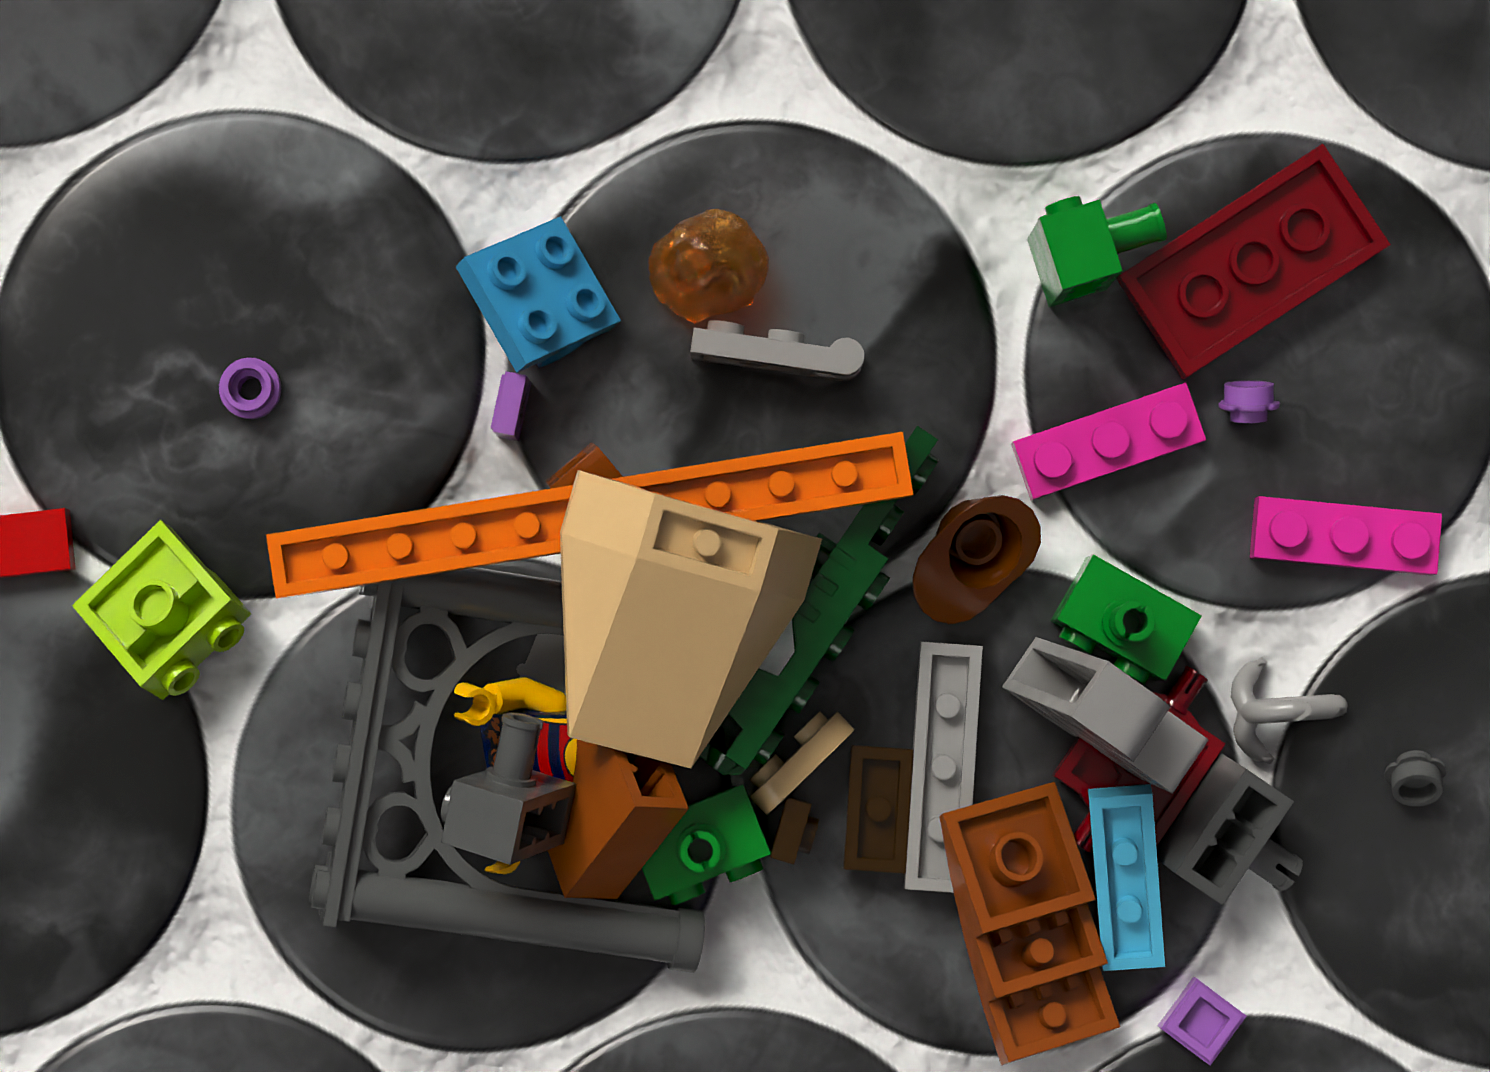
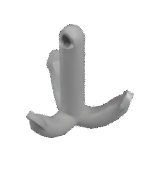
M1261 657L1258 660L1246 663L1238 671L1232 682L1231 699L1238 712L1233 731L1237 745L1247 756L1254 761L1271 764L1275 758L1267 752L1263 743L1256 736L1255 729L1258 724L1333 719L1345 714L1348 704L1344 697L1334 694L1256 699L1253 695V686L1262 668L1268 663Z

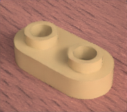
M838 711L829 719L821 712H818L794 736L801 746L785 762L775 754L749 779L757 787L749 798L767 815L855 729Z

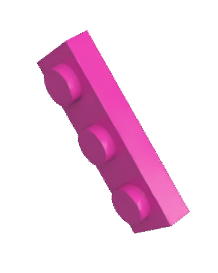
M1185 382L1015 440L1011 445L1030 500L1032 501L1204 442L1206 437L1187 383Z
M1258 496L1254 500L1250 558L1429 576L1437 575L1442 514Z

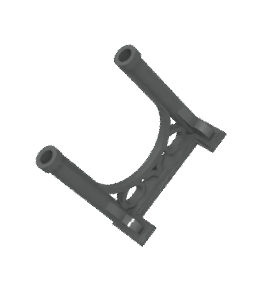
M475 567L359 586V595L370 596L368 609H371L369 620L358 619L352 656L363 658L359 683L347 682L342 711V719L353 720L349 746L337 745L332 772V782L343 783L339 808L327 807L321 844L332 846V852L328 851L326 866L314 865L309 902H312L311 908L319 909L318 913L323 926L336 927L337 920L346 922L357 920L666 962L670 970L694 973L698 968L703 949L705 916L703 911L679 907L674 909L610 899L564 898L563 893L504 884L477 871L462 858L453 846L441 843L443 828L432 796L430 759L434 733L443 707L463 675L491 650L506 642L529 635L554 634L564 636L562 581ZM400 606L419 609V612L407 617L397 627ZM447 614L509 624L494 629L466 647L457 625ZM423 624L438 626L445 632L454 658L438 676L431 679L414 677L408 671L405 664L408 637L416 627ZM391 667L396 678L407 688L418 692L432 690L425 706L414 701L411 712L402 721L392 725H381ZM417 730L412 757L411 751L399 740L412 735ZM377 749L388 752L396 759L401 769L402 782L413 781L415 798L403 791L389 792L378 797L368 808ZM403 805L416 812L426 834L409 856L401 860H391L383 857L376 848L377 824L380 816L387 809ZM361 849L364 850L368 861L377 868V871L358 869ZM436 849L444 862L467 884L405 876V874L417 869L431 852Z

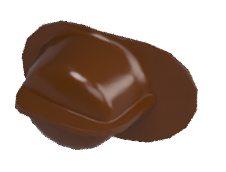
M1005 495L966 500L952 507L941 519L936 536L928 543L918 557L913 573V594L921 611L934 621L956 624L968 621L985 610L1014 580L1023 574L1036 557L1041 544V526L1034 511L1020 499Z

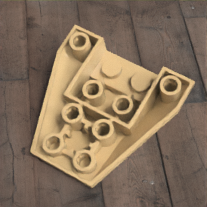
M578 470L560 530L567 735L570 738L691 769L804 602L822 539L761 521L756 522Z

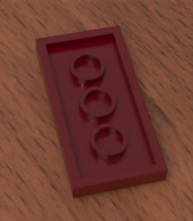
M1322 143L1129 268L1116 279L1184 380L1391 244Z

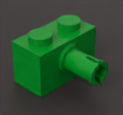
M1074 196L1046 206L1044 208L1046 215L1038 218L1027 241L1048 307L1050 308L1107 290L1123 271L1118 258L1119 253L1157 241H1165L1167 233L1161 211L1156 203L1106 219L1100 199L1082 204L1081 197Z
M1093 554L1085 558L1054 613L1051 622L1063 628L1059 635L1061 640L1088 655L1092 654L1095 647L1117 658L1114 663L1117 668L1145 686L1149 677L1155 681H1166L1202 615Z
M744 783L688 804L689 809L642 867L654 900L668 896L673 906L705 893L706 890L703 885L705 880L726 873L730 883L764 869L760 858L770 855L771 851Z

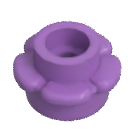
M1266 381L1227 382L1224 384V400L1219 402L1220 409L1230 411V421L1237 423L1266 422L1267 410H1276L1280 406L1279 401H1274V383Z

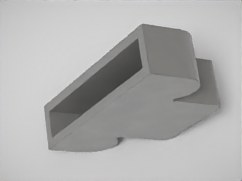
M1035 637L1002 686L1003 689L1069 734L1080 737L1134 776L1172 794L1208 742L1205 736L1169 712L1170 706L1109 661Z

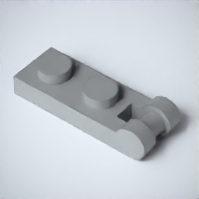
M719 320L708 321L707 329L694 327L690 350L692 360L836 381H849L859 374L864 361L862 346L851 338H840L834 341L830 347L804 344V334L789 330L770 329L768 338L743 335L745 326Z

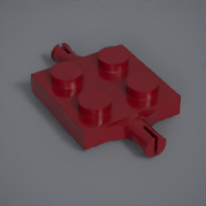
M1185 666V670L1167 696L1159 693L1154 694L1170 706L1169 712L1205 736L1208 742L1173 794L1151 784L1156 846L1226 744L1202 728L1192 713L1187 710L1204 684L1208 682V679L1201 674L1195 676L1197 671L1188 666ZM1080 737L1076 738L1052 774L1057 780L1077 792L1088 808V789L1150 784L1122 768ZM1089 811L1073 835L1076 844L1081 845L1082 849L1092 854Z

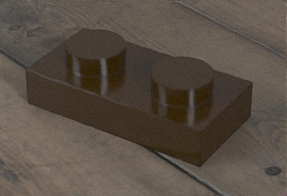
M851 745L843 869L906 873L914 749Z

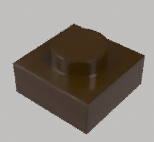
M790 796L786 797L771 848L770 858L794 865L798 851L810 854L819 823L818 818L808 816L812 805L810 802Z

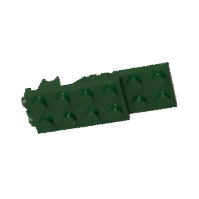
M919 426L915 428L905 443L914 496L939 462L938 458L930 454L938 439ZM898 499L864 504L838 544L820 532L816 537L822 539L811 576L813 581L808 586L804 602L792 618L794 653L778 676L758 668L728 713L741 726L742 730L726 753L711 743L707 744L699 757L704 759L705 763L724 776L728 774L739 775L748 768L753 759L764 766L785 735L775 728L785 711L789 707L795 712L800 713L820 683L810 675L823 656L831 662L835 661L855 629L846 624V621L858 605L866 611L870 609L890 579L889 576L881 572L888 558L869 546L868 543L872 540L881 546L904 514L903 510L895 506Z

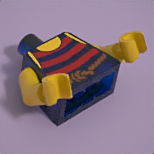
M528 677L489 683L483 688L465 682L456 685L454 694L462 697H473V704L467 712H457L454 714V717L468 724L480 726L487 768L494 766L503 723L501 721L502 715L509 712L520 713L539 718L544 722L543 729L540 731L532 770L573 782L577 739L570 738L567 735L566 695L562 691ZM497 861L495 864L487 866L485 871L504 875L509 874L517 869L520 861L511 865Z

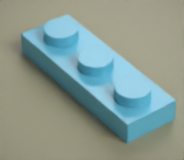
M1151 784L1088 789L1100 941L1108 964L1102 966L1103 971L1165 967Z

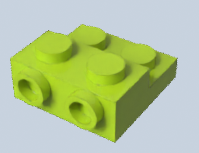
M162 520L156 523L72 605L138 685L162 700L169 694L177 696L193 687L200 675L197 667L214 650L216 652H224L235 646L244 634L242 623L251 615V612L220 577L207 568L178 534Z

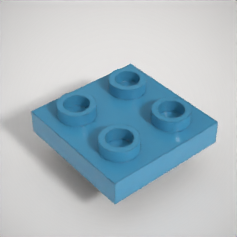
M561 216L465 256L456 265V269L516 373L535 364L538 367L549 365L573 352L584 342L610 331L621 321Z

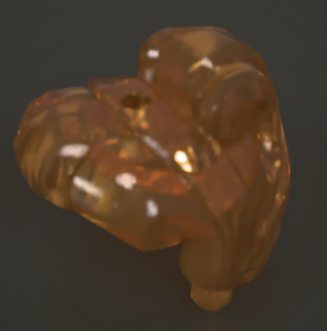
M720 209L706 210L702 214L679 222L672 228L670 233L653 245L651 256L649 257V279L660 303L668 304V307L678 316H684L694 324L700 323L711 316L731 313L750 305L754 300V295L764 285L769 271V257L766 249L753 229L748 225L747 220L731 211Z

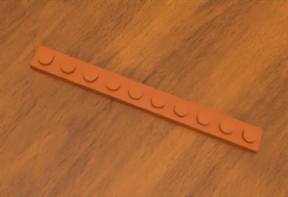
M903 432L612 479L643 488L653 493L756 522L913 496ZM573 485L266 534L276 599H284L561 554L560 530Z

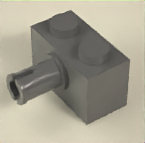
M509 712L502 715L501 721L503 723L494 766L488 767L485 771L454 780L453 785L445 794L441 806V818L445 822L441 843L511 865L564 844L577 783L532 770L540 731L543 729L544 722L530 715Z
M1219 753L1168 831L1156 846L1157 860L1222 905H1224L1248 869L1272 884L1276 890H1287L1295 881L1277 870L1276 865L1281 864L1299 877L1303 867V860L1298 855L1292 854L1271 840L1270 836L1294 801L1224 754Z

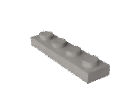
M920 642L913 735L914 751L904 889L954 893L939 816L973 804L983 646Z

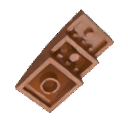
M1051 782L941 814L939 818L962 932L980 1000L1001 1066L1119 1028L1120 1024L1100 967L1108 964L1088 907V903L1096 900L1056 783Z

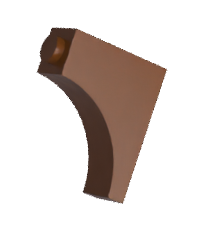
M577 739L576 764L573 782L577 784L564 844L549 849L548 853L564 898L618 899L689 808L671 763Z

